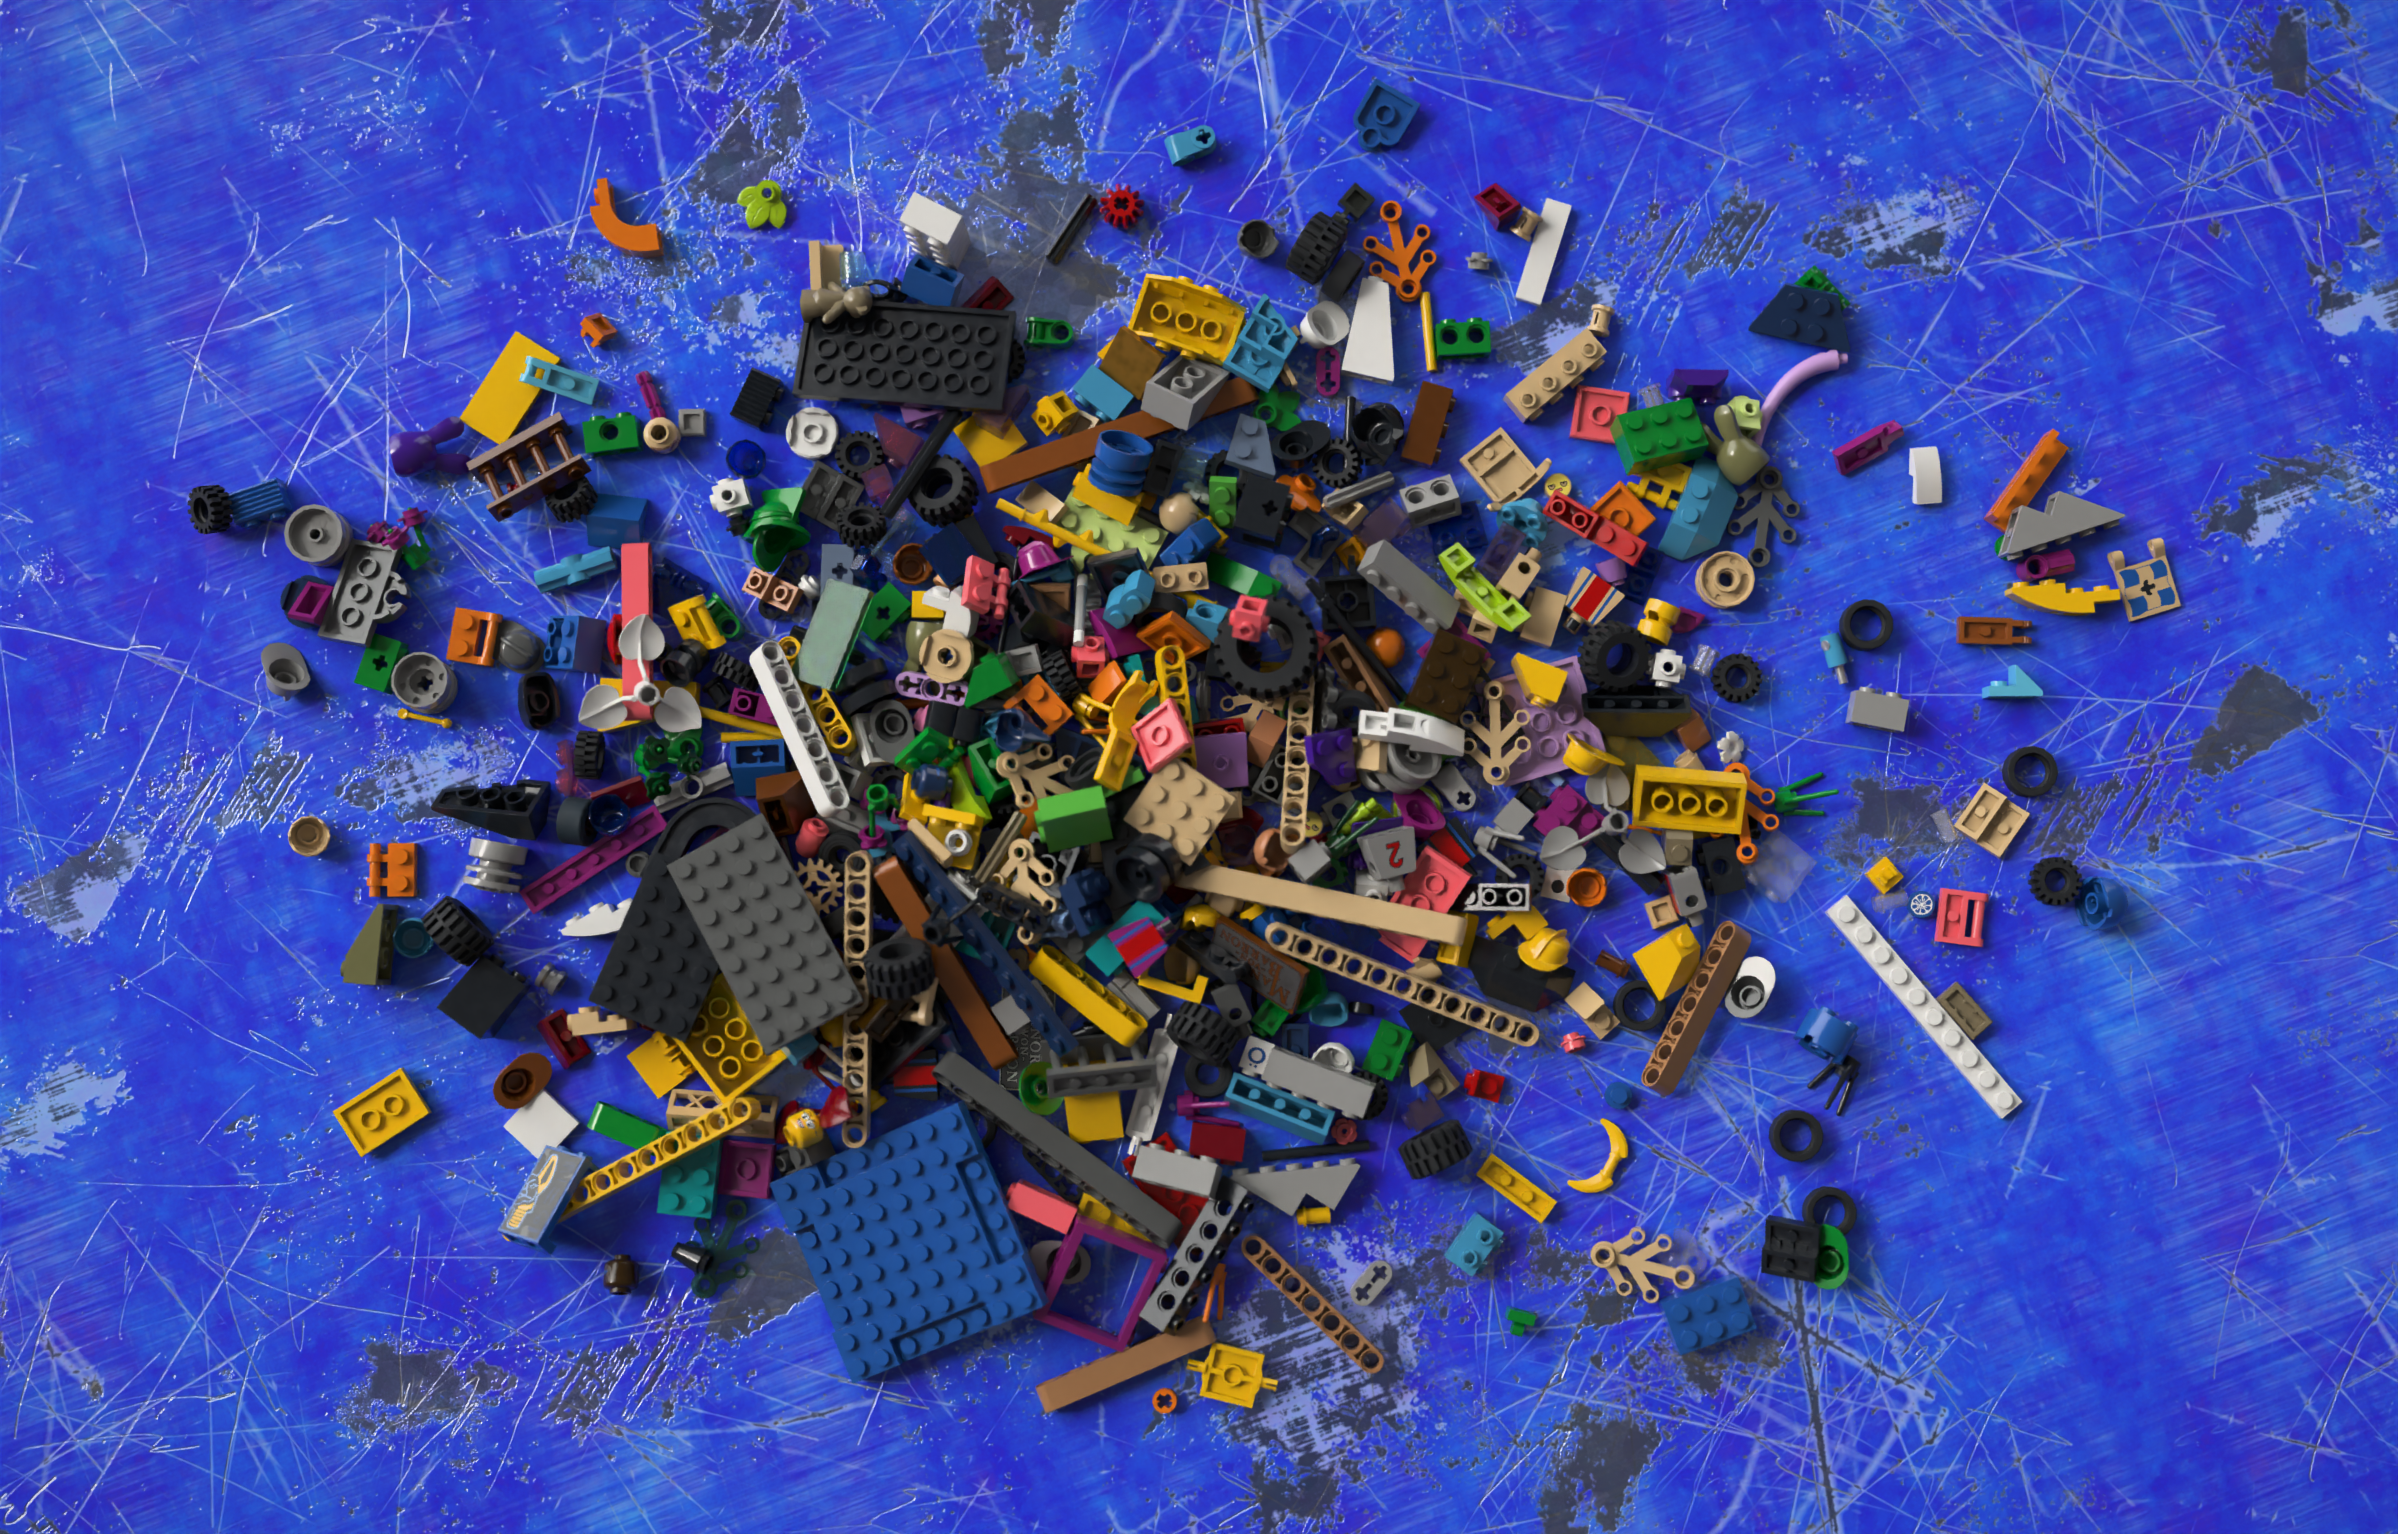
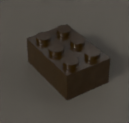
M1438 628L1432 636L1403 706L1415 712L1455 725L1488 650Z

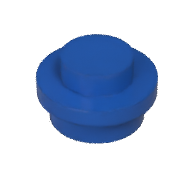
M1614 1082L1606 1088L1605 1100L1610 1107L1622 1109L1631 1102L1632 1092L1626 1084Z

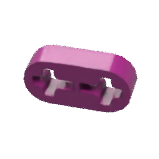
M1327 346L1321 348L1316 356V390L1323 398H1332L1338 393L1340 387V356L1335 348ZM1325 353H1330V357L1335 358V361H1331L1330 370H1325V361L1320 360V358H1324ZM1325 375H1330L1331 384L1336 386L1331 387L1330 392H1326L1325 387L1320 385L1325 383Z

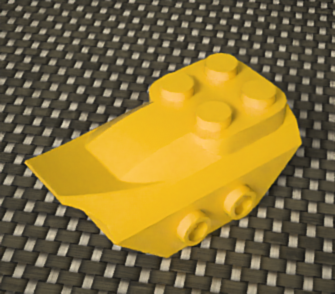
M1146 274L1128 328L1144 340L1155 343V347L1162 351L1170 352L1172 349L1181 352L1180 356L1185 359L1195 361L1198 358L1222 367L1246 325L1244 316L1246 308L1227 296L1218 293L1219 289L1210 285L1200 287L1193 284L1194 281L1190 278Z

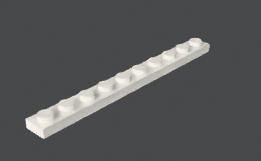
M1844 895L1824 912L1998 1118H2004L2022 1102L1847 895Z

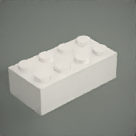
M913 192L899 219L908 244L912 247L911 251L923 257L928 255L936 259L935 262L957 270L971 244L963 217Z

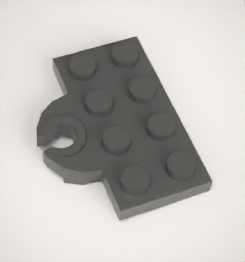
M351 539L321 623L318 637L323 640L369 648L378 623L392 622L405 613L407 607L400 602L392 604L393 598L400 594L406 599H411L409 584L396 573L403 552L401 548L392 550L389 545L383 547L381 543Z

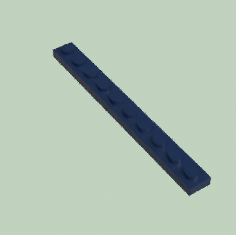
M911 830L892 844L897 855L906 862L913 871L915 878L925 886L931 898L940 905L948 918L968 904ZM973 908L955 920L953 924L963 934L965 941L978 953L983 964L990 968L997 977L999 984L1009 992L1018 1008L1024 1011L1031 1020L1033 1027L1046 1039L1049 1047L1060 1058L1073 1050L1079 1042Z

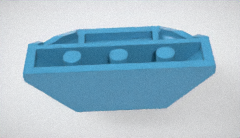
M1704 456L1694 460L1691 473L1683 492L1678 498L1677 506L1671 515L1657 549V552L1679 561L1686 560L1719 545L1738 499L1732 483L1723 475L1717 462Z

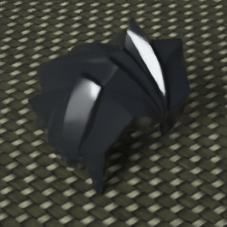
M1376 402L1372 405L1365 404L1361 407L1360 413L1353 417L1354 422L1351 425L1349 436L1352 437L1357 445V451L1361 453V460L1365 459V466L1374 464L1385 466L1388 458L1397 451L1399 440L1404 438V421L1399 410L1392 404Z

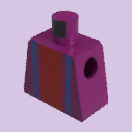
M1145 917L1107 935L1135 978H1137L1169 949L1163 939L1177 930L1168 917L1156 925L1152 923L1149 917Z

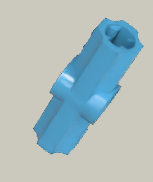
M608 546L585 555L575 554L560 560L561 563L534 571V579L540 593L544 594L565 586L573 587L587 583L592 577L618 569L617 561L611 547Z

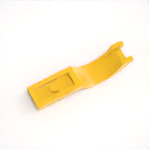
M1136 670L1112 705L1113 711L1109 714V728L1111 732L1094 776L1095 781L1112 791H1120L1138 743L1134 739L1130 728L1133 726L1140 708L1148 699L1155 696L1159 682L1156 680H1152L1149 684L1143 681L1141 678L1144 672L1141 670Z

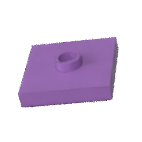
M1245 732L1194 736L1197 761L1196 770L1222 788L1248 786Z

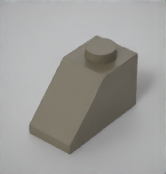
M1662 828L1661 848L1665 856L1666 865H1692L1693 831Z

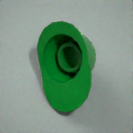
M1823 1224L1818 1270L1814 1284L1819 1288L1827 1290L1836 1289L1844 1283L1848 1276V1245L1846 1238L1840 1230L1834 1226Z

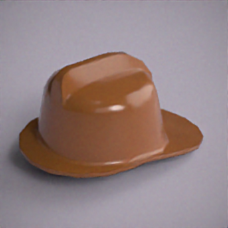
M529 1052L520 1055L498 1074L493 1086L495 1100L506 1109H518L525 1106L549 1082L552 1074L551 1063L540 1053Z

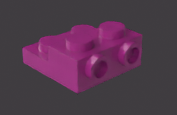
M1559 785L1549 797L1553 801L1546 809L1542 806L1532 817L1535 822L1531 825L1544 837L1556 827H1570L1577 833L1578 840L1600 829L1605 817L1569 785H1566L1564 788ZM1589 841L1581 844V846L1584 848Z

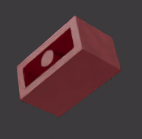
M1193 1121L1189 1153L1194 1155L1193 1158L1200 1160L1201 1156L1220 1159V1164L1236 1166V1161L1242 1162L1246 1128Z

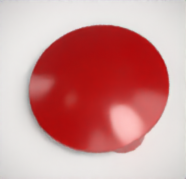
M616 613L613 614L607 630V645L615 666L622 665V654L619 649V638L622 632V614Z

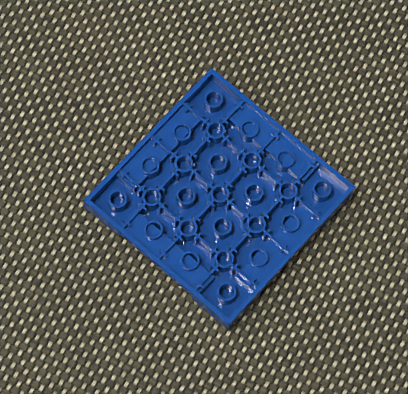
M964 1100L871 1139L859 1148H850L770 1183L790 1233L794 1232L831 1319L835 1329L832 1336L852 1384L991 1326H997L1039 1309L1049 1302Z

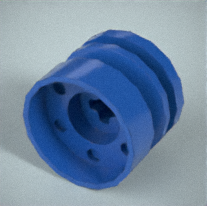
M1105 430L1099 433L1095 448L1096 457L1092 459L1088 480L1096 488L1110 494L1128 497L1140 494L1146 477L1145 469L1149 467L1153 446L1144 438L1122 430Z

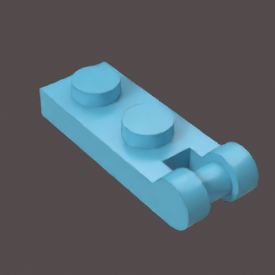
M527 356L525 361L527 366L525 373H521L520 382L588 405L592 404L599 383L598 379ZM537 368L545 370L542 380L535 378Z

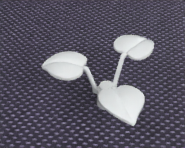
M641 614L632 619L624 627L619 638V649L622 656L628 660L638 659V666L643 681L635 686L634 695L622 696L620 698L618 691L610 685L602 684L591 688L586 693L578 717L581 724L595 729L615 727L624 721L628 713L627 708L621 702H635L638 700L646 706L660 702L654 710V716L657 724L666 731L681 732L701 728L702 719L699 706L687 690L680 687H671L665 692L664 698L659 697L658 688L649 682L643 659L650 661L659 657L663 652L665 640L660 628L647 614Z

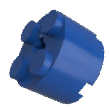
M1821 1006L1820 1009H1809L1793 1037L1794 1040L1801 1039L1798 1044L1817 1057L1825 1059L1826 1056L1834 1058L1831 1063L1841 1065L1858 1036L1856 1032L1859 1028L1847 1020L1842 1022L1835 1018L1836 1013L1827 1007Z

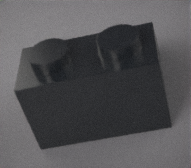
M1032 831L1029 841L1035 848V857L1048 869H1052L1057 873V882L1051 886L1042 885L1039 881V875L1030 867L1029 875L1050 896L1056 897L1060 902L1065 903L1058 887L1067 883L1065 878L1084 870L1089 854L1078 847L1049 853L1047 842L1041 843L1039 833ZM1017 870L1012 880L1013 882H1015L1018 878ZM1046 873L1045 880L1048 883L1051 881V875Z

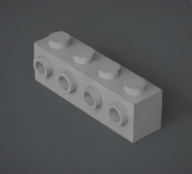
M1385 539L1367 548L1357 570L1358 573L1431 634H1434L1438 628L1442 630L1451 628L1461 605L1460 602Z
M1276 1045L1271 1050L1261 1078L1267 1081L1266 1085L1271 1088L1281 1090L1284 1087L1291 1090V1094L1297 1098L1306 1100L1307 1097L1317 1100V1105L1330 1110L1332 1107L1343 1110V1115L1352 1119H1357L1358 1116L1364 1117L1376 1087V1083Z

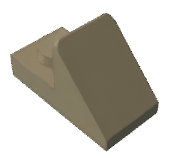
M1428 1042L1407 1055L1412 1088L1423 1081L1438 1101L1460 1085Z

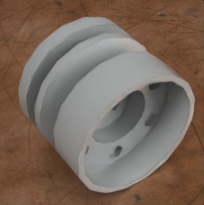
M414 652L403 657L395 665L391 675L392 688L396 697L413 710L423 714H437L446 710L454 702L458 692V680L454 671L435 655L426 652ZM427 681H430L433 684L429 685V690L427 691L423 687H426Z
M472 837L468 855L480 859L479 865L469 864L466 865L465 869L477 871L476 877L464 876L462 882L468 883L479 890L501 894L519 893L520 886L510 884L509 878L522 879L523 875L511 871L512 865H525L528 848Z

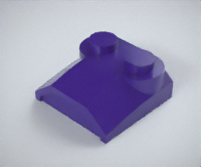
M1674 369L1666 379L1668 399L1674 402L1691 398L1692 401H1700L1701 405H1714L1716 400L1721 399V388L1728 377V370Z

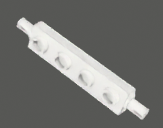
M1167 1013L1164 1029L1154 1030L1146 1058H1155L1157 1087L1137 1089L1125 1133L1132 1138L1127 1153L1132 1155L1136 1145L1134 1156H1138L1142 1141H1151L1178 1046L1170 1039L1166 1032V1027L1172 1018V1014Z

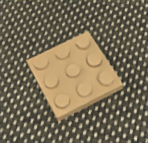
M1176 757L1152 776L1123 820L1142 833H1152L1164 838L1175 848L1180 859L1191 866L1237 798Z

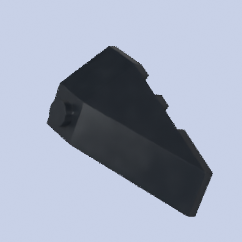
M524 779L517 780L516 785L502 786L501 782L492 783L490 788L477 789L474 785L442 789L431 805V808L435 812L510 838L536 841L547 823L551 783L548 781Z

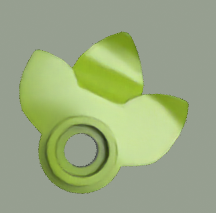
M763 180L757 187H746L739 194L737 203L747 207L745 219L749 228H757L767 220L778 229L783 226L786 220L787 208L781 200L782 190L777 182ZM766 188L772 191L770 198H766L764 195Z

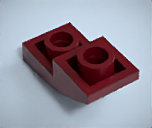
M1004 526L1002 529L1003 533L1007 535L1005 540L1016 548L1019 545L1025 547L1033 540L1047 543L1054 552L1058 549L1054 547L1053 538L1041 532L1019 526Z

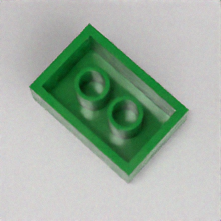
M1691 398L1619 414L1610 427L1627 476L1699 459L1709 445Z

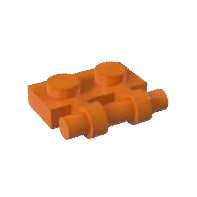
M370 843V854H367V862H370L369 878H367L369 897H380V886H387V897H417V843H388V854H381V843ZM381 862H388L387 878H380Z

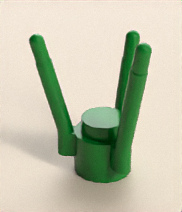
M1819 772L1788 786L1779 787V792H1774L1775 810L1777 814L1783 813L1784 817L1790 815L1823 816L1824 811L1794 808L1798 807V802L1836 795L1839 793V790H1827L1797 796L1795 791L1790 792L1822 777L1823 773Z

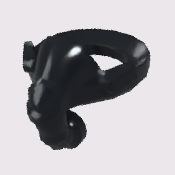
M897 277L893 278L892 283L873 279L864 282L862 285L871 286L877 284L887 288L888 291L884 294L870 292L873 301L903 303L908 296L900 292L902 282Z

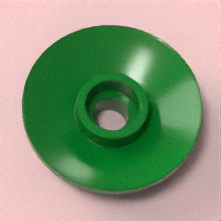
M1044 1061L1028 1065L1022 1072L1019 1080V1094L1023 1104L1030 1112L1041 1116L1054 1113L1061 1106L1064 1097H1048L1046 1069H1052V1064Z

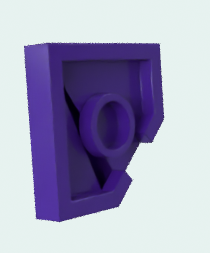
M1343 727L1304 736L1307 764L1313 770H1318L1329 785H1341L1357 781L1351 728Z

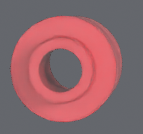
M809 818L803 822L795 841L796 851L799 855L805 858H813L818 854L819 848L829 832L828 826L824 821L818 818Z

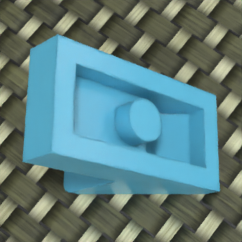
M2017 665L2008 667V686L2007 681H1991V686L1982 688V699H2021L2043 696V690Z

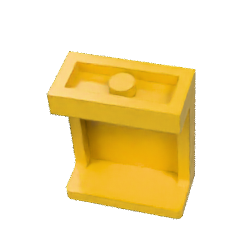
M1150 967L1137 977L1139 979L1138 985L1199 1004L1201 1003L1208 980L1207 977L1198 975L1194 989L1191 990L1149 976Z

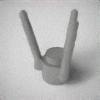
M1480 826L1472 844L1478 847L1476 852L1485 856L1513 879L1517 875L1490 854L1488 850L1494 851L1497 844H1501L1520 852L1537 856V852L1500 838L1524 841V836L1495 830L1488 826Z

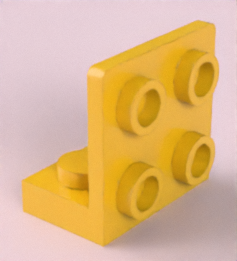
M924 804L922 815L929 817L927 830L944 847L946 836L952 830L962 829L970 834L972 838L970 851L963 856L952 855L953 863L950 866L972 870L984 817ZM962 838L956 840L955 845L957 848L963 845Z

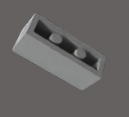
M1150 1143L1149 1147L1140 1145L1132 1177L1137 1181L1214 1200L1223 1168L1216 1164V1159L1201 1156L1199 1160L1191 1158V1153L1175 1149V1152L1171 1153L1165 1151V1147L1162 1145Z

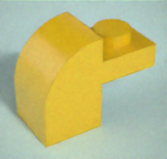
M1531 905V911H1502L1505 915L1501 917L1498 914L1486 924L1489 928L1484 932L1490 940H1493L1513 925L1524 940H1529L1546 927L1548 922Z

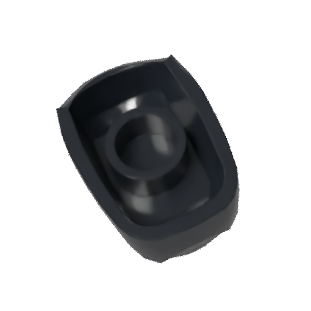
M546 672L528 673L519 679L518 710L524 726L532 731L545 730L552 726L560 717V702L552 676Z

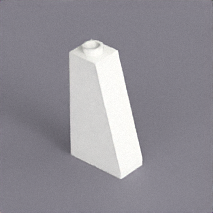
M1368 276V279L1362 278L1340 375L1392 386L1394 364L1389 285L1383 282L1384 280L1380 277Z

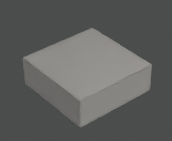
M679 409L680 437H707L706 409Z

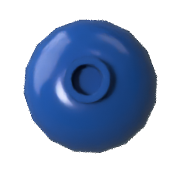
M2100 876L2088 877L2082 881V887H2078V890H2081L2080 899L2075 898L2076 914L2080 923L2083 926H2089L2090 930H2105L2118 925L2124 919L2128 907L2127 895L2123 887L2113 879Z

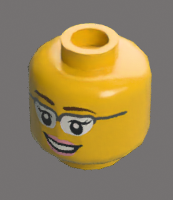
M805 1109L789 1116L786 1126L783 1127L788 1143L799 1149H805L820 1142L823 1138V1129H825L820 1126V1114L816 1115L812 1110Z

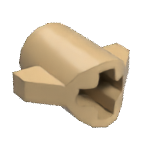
M1416 957L1412 959L1415 966L1405 970L1434 983L1442 976V971L1433 958Z

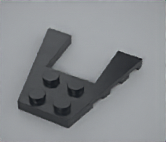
M1144 780L1104 798L1113 839L1100 841L1106 878L1112 893L1109 896L1113 911L1136 901L1127 895L1117 884L1113 876L1112 864L1118 856L1116 850L1127 846L1137 835L1142 833L1123 819L1147 785ZM1202 852L1199 853L1191 866L1182 861V869L1185 876L1211 865Z

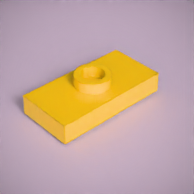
M907 773L904 776L899 817L908 821L915 817L924 826L928 822V817L922 815L924 804L929 805L930 800L916 796L915 790L911 789L912 775Z

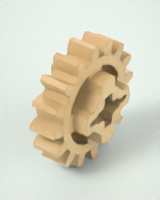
M808 858L806 866L799 861V870L794 871L798 879L806 872L807 877L801 884L818 916L822 909L827 914L830 913L828 906L831 904L837 907L838 905L834 900L835 896L842 897L843 895L837 890L838 887L843 886V882L835 880L840 875L839 872H830L833 867L831 863L823 867L822 859H819L817 864H813L812 859ZM817 870L824 872L830 880L820 879L817 875ZM812 881H815L819 886L821 885L820 888L816 889V894L806 890L807 887L811 886ZM831 891L829 897L821 903V898L825 892Z

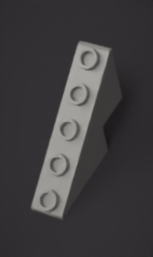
M2058 491L2048 496L2044 513L2023 505L2011 511L1998 557L2003 558L2007 556L2008 561L2024 556L2022 551L2031 549L2032 553L2048 548L2047 543L2055 541L2056 545L2071 541V535L2079 533L2081 538L2096 533L2095 528L2102 525L2104 530L2120 525L2118 519L2123 518L2125 514Z
M1356 1158L1339 1159L1340 1164L1329 1165V1160L1314 1161L1312 1167H1302V1163L1286 1164V1169L1275 1170V1165L1259 1167V1172H1249L1248 1168H1239L1232 1170L1233 1174L1230 1178L1293 1216L1306 1193L1334 1210L1359 1170L1360 1164L1356 1162Z

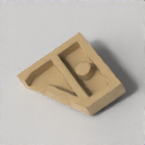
M1358 736L1353 737L1356 771L1387 773V742L1359 739Z

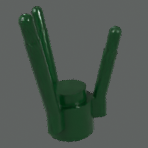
M1355 800L1334 829L1326 835L1329 840L1324 844L1336 860L1342 856L1346 858L1352 852L1360 849L1358 843L1352 845L1351 842L1379 821V817H1374L1348 837L1344 833L1337 834L1360 804L1359 800Z

